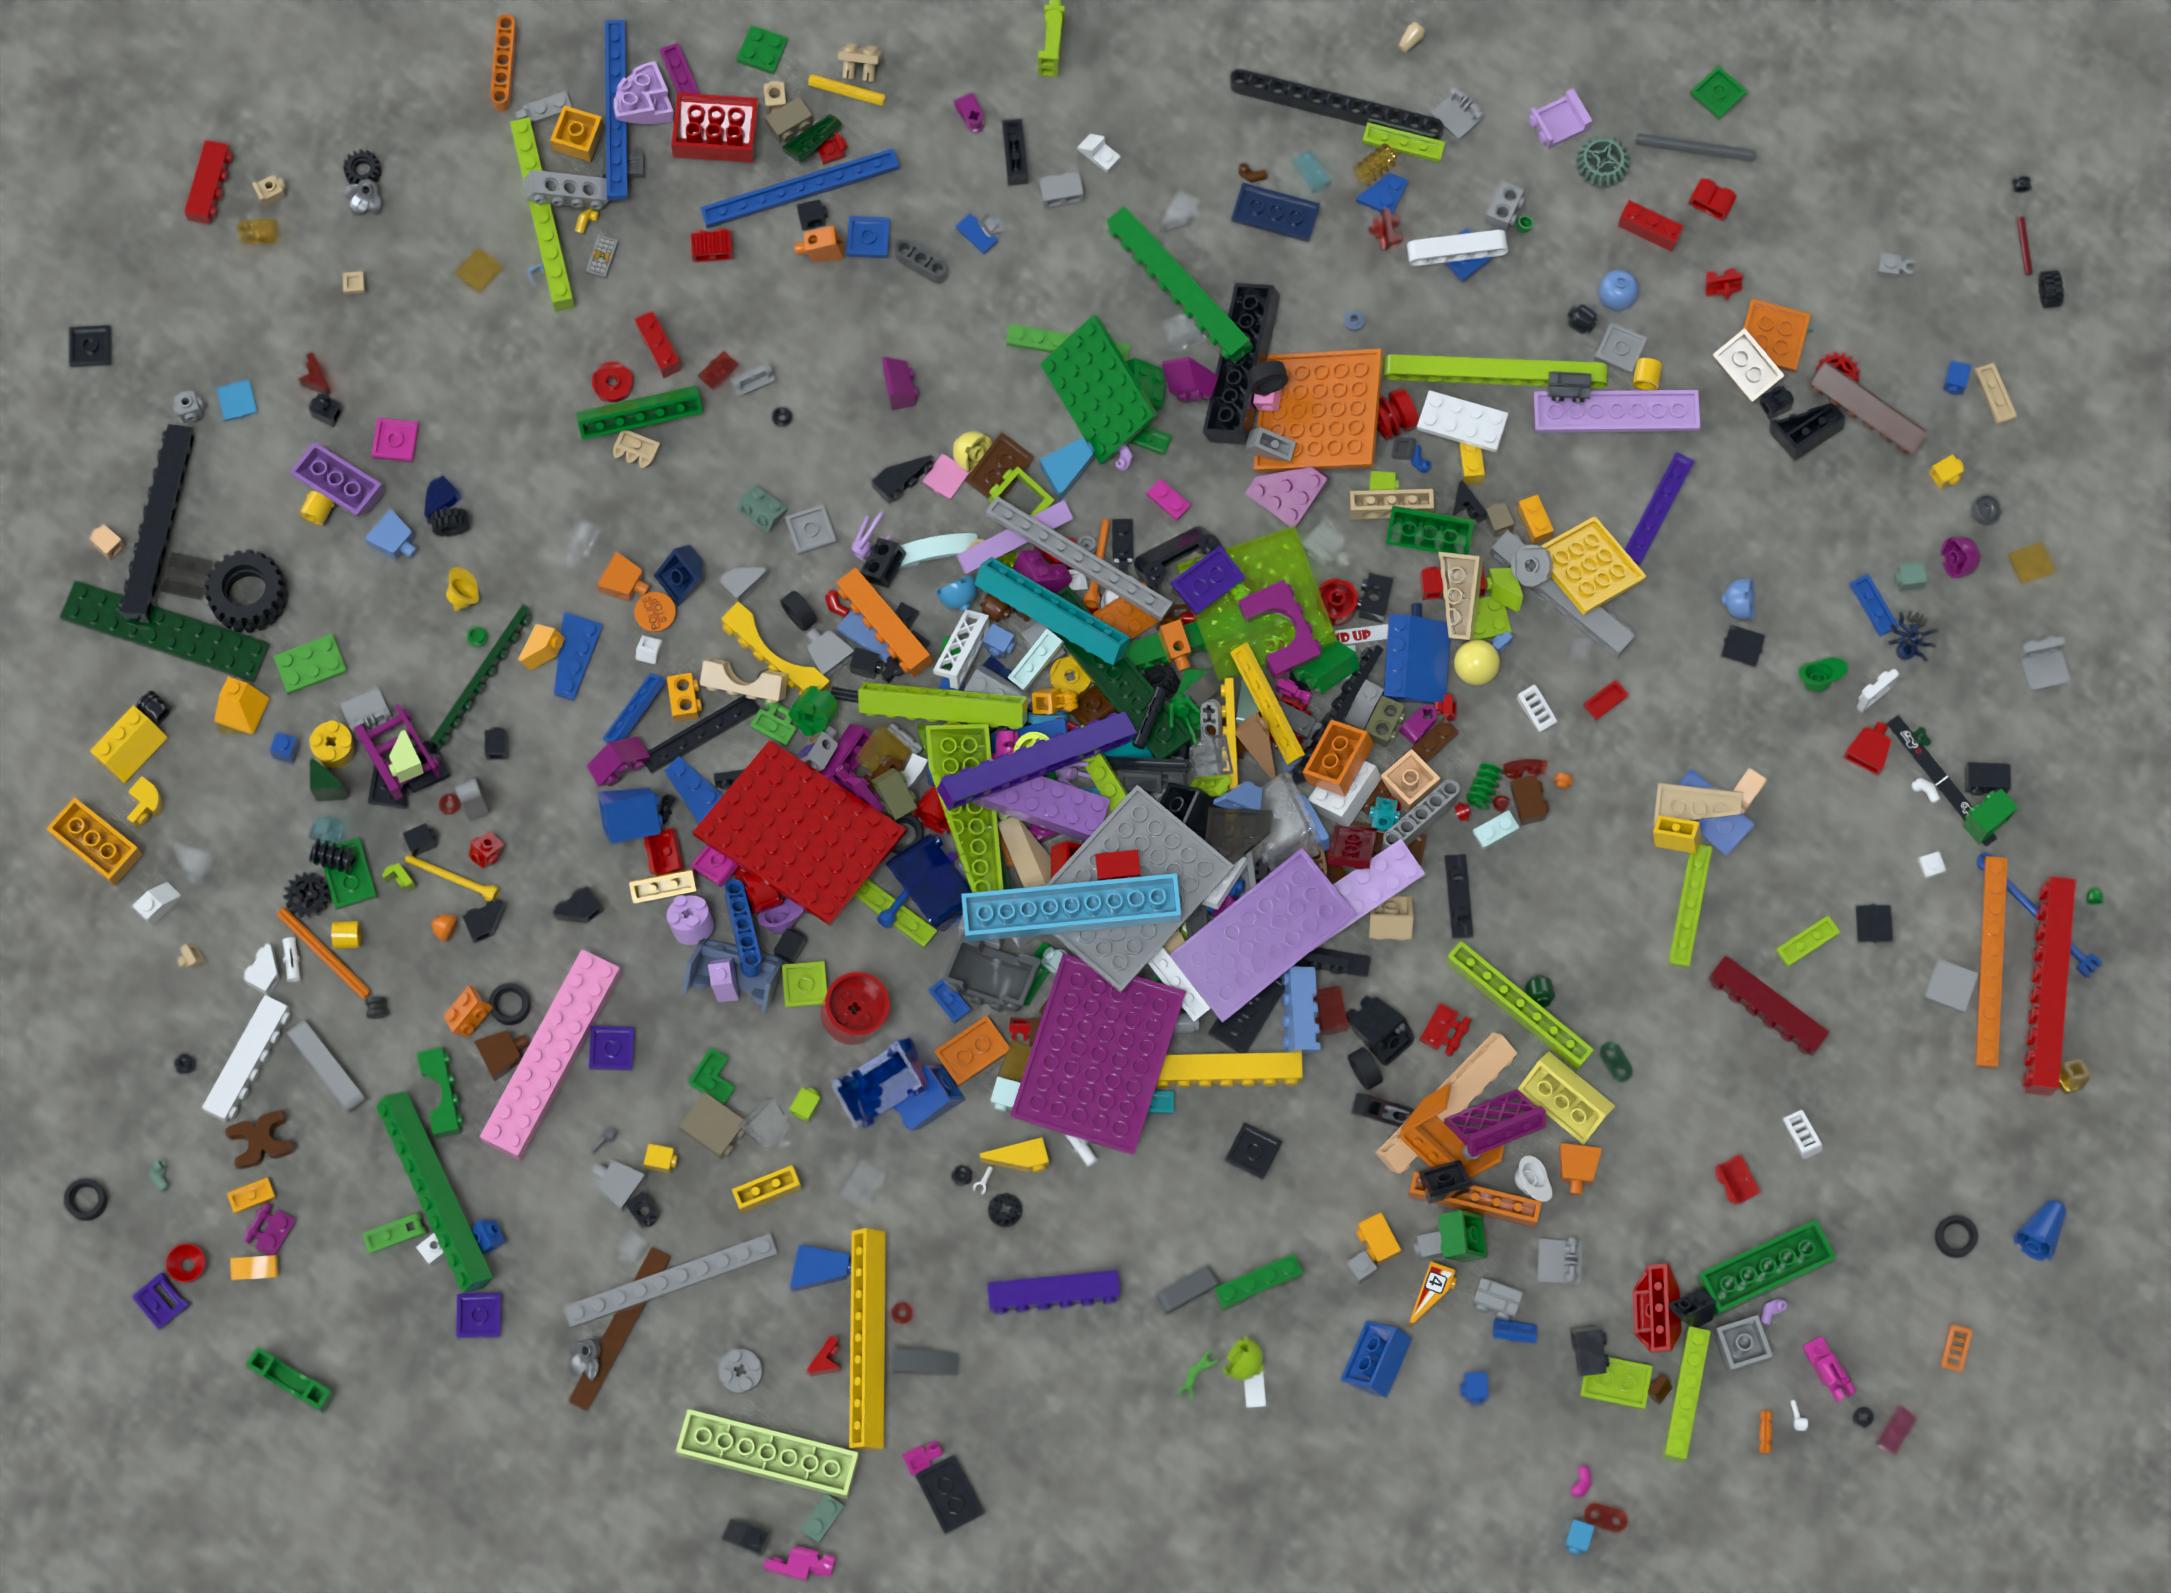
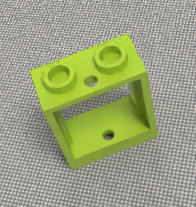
M1016 467L1014 470L1009 469L1002 476L1004 481L999 486L996 483L988 492L991 496L987 499L992 503L1010 482L1017 477L1042 500L1029 516L1032 517L1047 509L1054 501L1047 492L1019 467Z

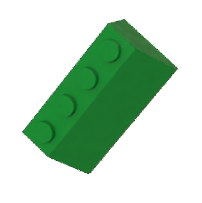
M1392 505L1385 544L1433 553L1445 552L1468 555L1475 520Z

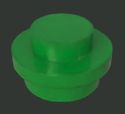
M476 626L467 632V641L471 646L481 647L487 642L488 635L484 628Z

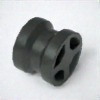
M385 997L367 998L365 1000V1005L368 1007L366 1017L369 1019L387 1017L388 1012L385 1009L387 999Z

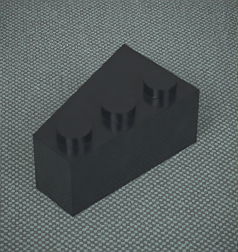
M1833 403L1808 409L1805 413L1791 414L1789 417L1781 420H1770L1769 433L1788 455L1796 461L1844 429L1845 416Z

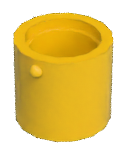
M1652 358L1638 359L1632 385L1639 390H1658L1662 363Z
M310 491L309 494H306L307 498L299 515L313 524L322 526L332 507L335 506L334 502L319 492Z
M359 921L332 922L331 936L333 949H355L361 947V925Z

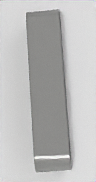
M1451 779L1442 782L1384 834L1381 850L1384 851L1391 846L1388 842L1395 843L1402 839L1406 846L1413 842L1455 805L1460 791L1459 784Z
M304 1019L286 1032L348 1113L366 1100Z

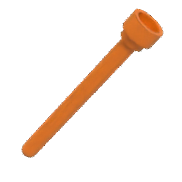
M1107 518L1102 520L1096 556L1102 560L1104 559L1110 520ZM1091 580L1090 589L1083 599V604L1091 609L1098 608L1101 599L1098 593L1099 584Z

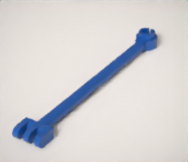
M1981 853L1976 860L1977 867L1984 871L1985 865L1983 858L1986 856L1993 857L1989 853ZM2007 878L2006 889L2036 918L2037 907ZM2071 942L2070 953L2081 963L2076 969L2085 978H2088L2090 973L2085 968L2093 973L2096 971L2095 966L2100 967L2102 962L2093 953L2086 957Z

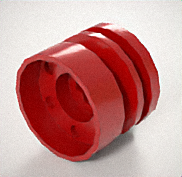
M1402 387L1388 393L1389 402L1383 396H1380L1377 430L1386 441L1392 439L1393 435L1399 436L1400 427L1405 432L1417 428L1419 422L1416 408L1407 391Z

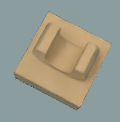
M185 944L180 948L183 956L177 959L180 967H201L207 963L196 945Z

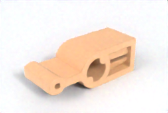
M1751 768L1747 770L1733 790L1744 792L1741 811L1743 814L1767 782V779Z

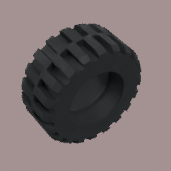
M246 549L245 553L237 550L234 551V555H224L223 561L217 560L214 564L215 569H210L207 574L209 580L205 581V588L207 590L205 597L217 620L222 622L228 629L233 627L234 631L240 633L243 629L247 633H253V629L256 628L261 631L265 629L264 626L269 623L270 626L274 624V618L276 616L280 618L283 614L281 608L287 606L288 601L286 597L289 596L286 579L275 561L270 556L266 557L260 551L255 554L250 549ZM257 577L265 582L263 595L253 604L238 606L232 604L228 599L231 587L242 578Z

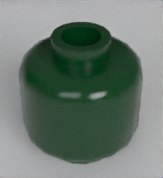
M1535 975L1525 985L1527 995L1543 1008L1549 1006L1555 998L1553 984L1548 977Z

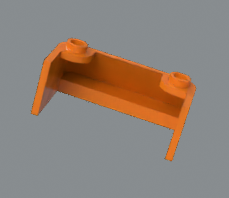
M1447 1084L1422 1099L1403 1124L1400 1138L1431 1168L1460 1160L1469 1178H1472L1502 1161L1505 1144L1482 1153L1479 1158L1474 1160H1468L1463 1157L1462 1148L1465 1144L1436 1116L1447 1110L1452 1087L1450 1084Z

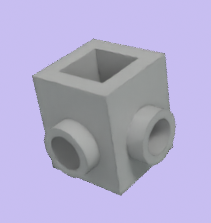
M183 391L174 396L176 404L172 405L176 417L180 416L183 424L203 418L201 409L204 408L201 397H196L194 391Z

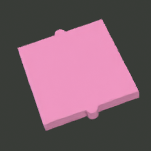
M942 453L922 483L933 489L934 493H939L951 500L971 472L963 470L954 460Z

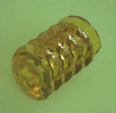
M1383 143L1381 148H1376L1375 152H1371L1368 157H1364L1362 162L1359 161L1356 163V166H1352V170L1361 182L1370 186L1369 178L1376 181L1377 177L1375 174L1382 177L1383 172L1381 169L1388 172V164L1391 167H1395L1394 160L1397 157L1394 150L1388 144Z

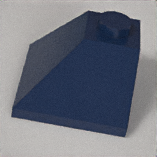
M691 545L674 548L653 575L677 606L684 602L702 579L703 560Z

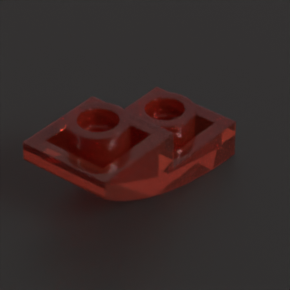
M1521 759L1503 764V773L1501 774L1510 779L1522 778L1524 771H1528L1530 775H1544L1547 760Z

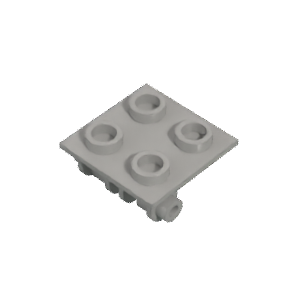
M1453 87L1449 92L1451 95L1430 114L1440 119L1443 126L1457 139H1460L1482 120L1487 113L1459 87Z
M379 687L340 704L356 741L360 739L354 727L361 724L365 731L367 729L372 730L392 719Z
M1539 1238L1537 1282L1581 1285L1583 1241H1577L1576 1238H1568V1240Z

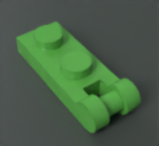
M421 1213L409 1215L362 1233L368 1253L371 1255L411 1239L425 1236L427 1230L422 1225L421 1221L423 1218ZM413 1224L414 1230L408 1231L407 1225Z

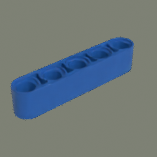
M732 879L725 884L726 907L741 970L746 977L754 978L761 972V955L744 885L740 880Z

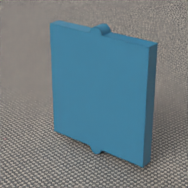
M250 380L237 383L231 382L230 385L216 388L224 421L237 418L243 419L245 416L258 413Z

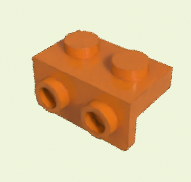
M468 985L443 1016L452 1033L469 1037L493 1007L491 1004L481 1000L475 987Z

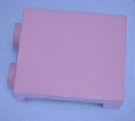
M1573 88L1566 91L1565 97L1537 110L1535 107L1531 108L1528 117L1530 125L1533 128L1535 127L1538 132L1540 142L1545 144L1547 149L1590 130L1592 125L1591 117Z

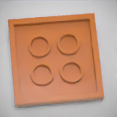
M1751 298L1743 329L1745 328L1779 369L1796 372L1811 314Z

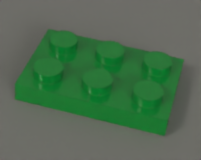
M359 837L337 844V850L344 845L345 852L351 847L353 848V854L357 853L356 865L351 875H347L345 870L340 873L337 871V868L335 870H330L329 866L323 868L336 910L377 898Z

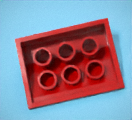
M677 93L671 141L673 158L753 163L758 98Z

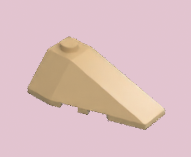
M1010 817L997 822L1021 888L1045 886L1051 880V856L1020 819Z

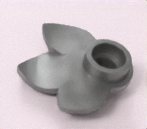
M363 179L358 184H350L345 188L343 196L351 199L350 209L353 215H361L367 209L373 214L378 215L381 210L382 200L377 194V185L373 180ZM363 187H368L370 192H365Z
M588 1339L583 1341V1343L576 1342L571 1346L569 1354L573 1357L570 1363L572 1376H579L585 1373L590 1381L596 1378L599 1370L597 1358L601 1352L600 1345L597 1342Z

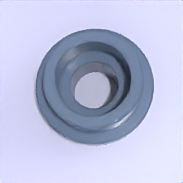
M1358 311L1348 312L1344 317L1346 328L1352 331L1361 329L1364 325V316ZM1351 318H1357L1358 321L1352 322Z

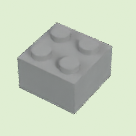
M1758 1315L1718 1327L1713 1332L1728 1374L1768 1362L1773 1357Z

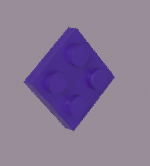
M591 1026L589 1070L632 1071L635 1028Z
M457 1294L456 1338H501L502 1294Z

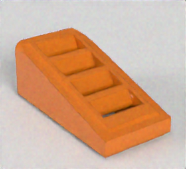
M1949 1324L1940 1367L1963 1372L1973 1333L1972 1329ZM1958 1332L1965 1335L1964 1338L1954 1336V1333ZM1952 1341L1961 1342L1963 1345L1962 1347L1952 1345ZM1950 1349L1960 1351V1356L1949 1353ZM1948 1357L1959 1360V1364L1947 1362Z

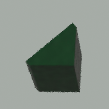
M311 758L309 760L310 791L316 801L347 800L349 795L343 784L314 758Z

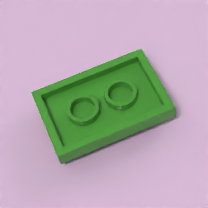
M333 634L273 656L288 695L348 673Z

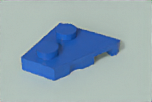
M1389 173L1357 196L1356 202L1392 217L1408 185V180Z

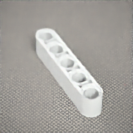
M1492 230L1413 240L1407 243V251L1410 265L1422 266L1502 256L1508 253L1505 231Z

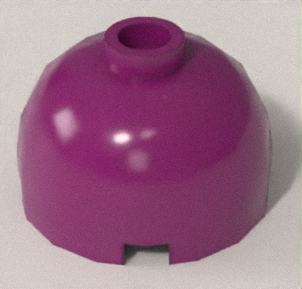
M1963 536L1946 539L1941 548V556L1944 555L1945 562H1942L1943 568L1951 578H1963L1973 574L1979 567L1981 552L1972 539Z

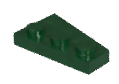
M829 114L782 146L785 154L802 163L842 124L837 117Z

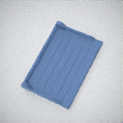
M851 610L839 624L836 631L867 651L880 654L881 660L886 663V659L890 656L886 651L888 647L885 643L880 644L874 637V630L872 628L868 630L862 623L863 617L860 614L855 615Z

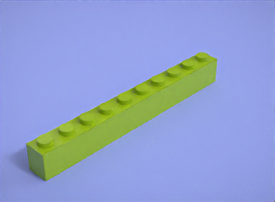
M529 117L510 121L523 181L531 170L542 171ZM528 201L554 310L559 312L575 308L550 203L536 204L533 201Z

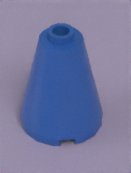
M2058 1200L2047 1201L2016 1231L2013 1237L2016 1246L2019 1243L2023 1247L2021 1251L2024 1254L2039 1261H2044L2045 1258H2048V1261L2052 1259L2055 1255L2067 1213L2064 1204Z

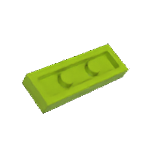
M1227 775L1196 776L1188 786L1201 788L1209 796H1221L1228 790L1227 786L1232 780Z
M1827 915L1778 947L1775 952L1786 967L1789 968L1838 936L1840 930L1829 915Z

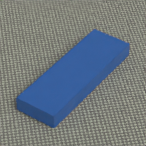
M1869 574L1850 582V588L1879 637L1892 632L1894 627L1898 629L1899 625Z

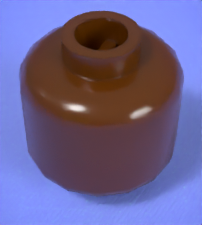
M987 593L980 604L982 613L989 615V619L996 623L1002 619L1007 620L1012 613L1009 604L1001 602L990 593Z

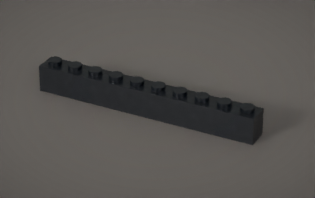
M168 424L167 430L163 431L162 449H159L157 453L158 465L157 468L153 469L152 474L153 485L148 489V505H145L143 508L144 520L143 524H140L138 528V543L134 544V560L129 564V580H126L124 583L125 595L124 599H121L119 603V611H121L126 620L146 623L150 621L196 437L192 427Z

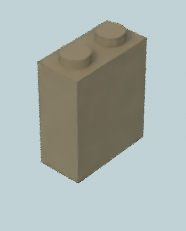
M705 1092L679 1125L682 1133L721 1160L733 1152L735 1148L733 1146L737 1139L741 1140L748 1130L744 1119Z

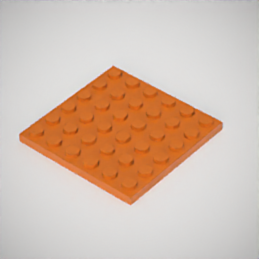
M1379 348L1268 355L1266 361L1275 360L1284 364L1289 380L1281 391L1279 411H1259L1257 428L1262 427L1296 442L1290 462L1262 458L1255 455L1253 470L1258 473L1288 471L1311 466L1318 470L1374 467L1383 350Z

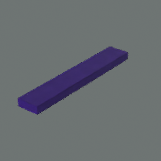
M1678 452L1675 453L1625 548L1626 553L1638 566L1641 565L1695 462Z

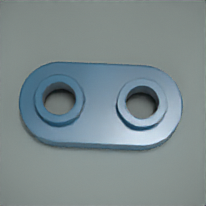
M1057 711L1054 714H1033V712H1028L1027 722L1034 725L1053 721L1057 718H1065L1068 721L1069 713Z

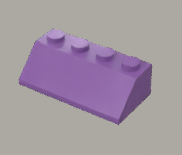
M316 442L310 446L289 472L293 477L357 517L372 510L384 495L381 483Z

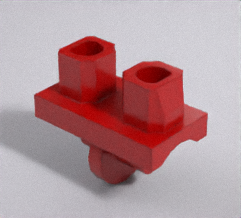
M1735 268L1727 269L1722 276H1718L1715 271L1707 272L1705 295H1723L1724 300H1729L1730 293L1742 291V272L1737 273Z

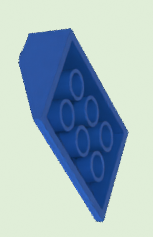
M1389 614L1383 696L1396 702L1434 705V702H1444V695H1446L1450 645L1447 622L1412 615Z

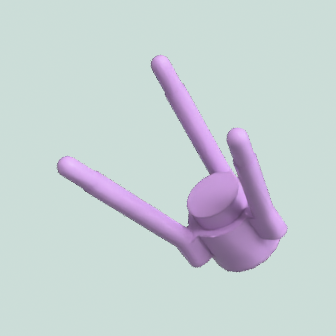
M883 512L878 514L864 538H862L870 519L869 516H866L856 540L851 546L852 549L850 551L862 560L868 557L871 552L870 547L872 545L867 540L883 516ZM889 535L885 539L890 540L891 536Z
M1077 762L1055 771V776L1059 778L1058 782L1073 787L1076 786L1069 781L1074 780L1077 775L1092 779L1089 773L1077 771L1074 767L1088 766V762Z

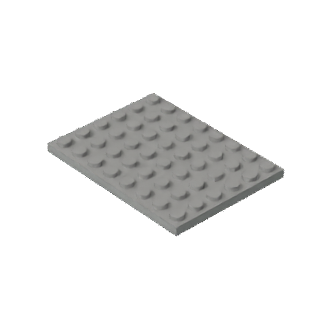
M1138 785L1134 787L1045 885L1098 881L1095 854L1137 849L1141 877L1177 873L1181 922L1052 934L1120 993L1127 988L1234 869V865Z

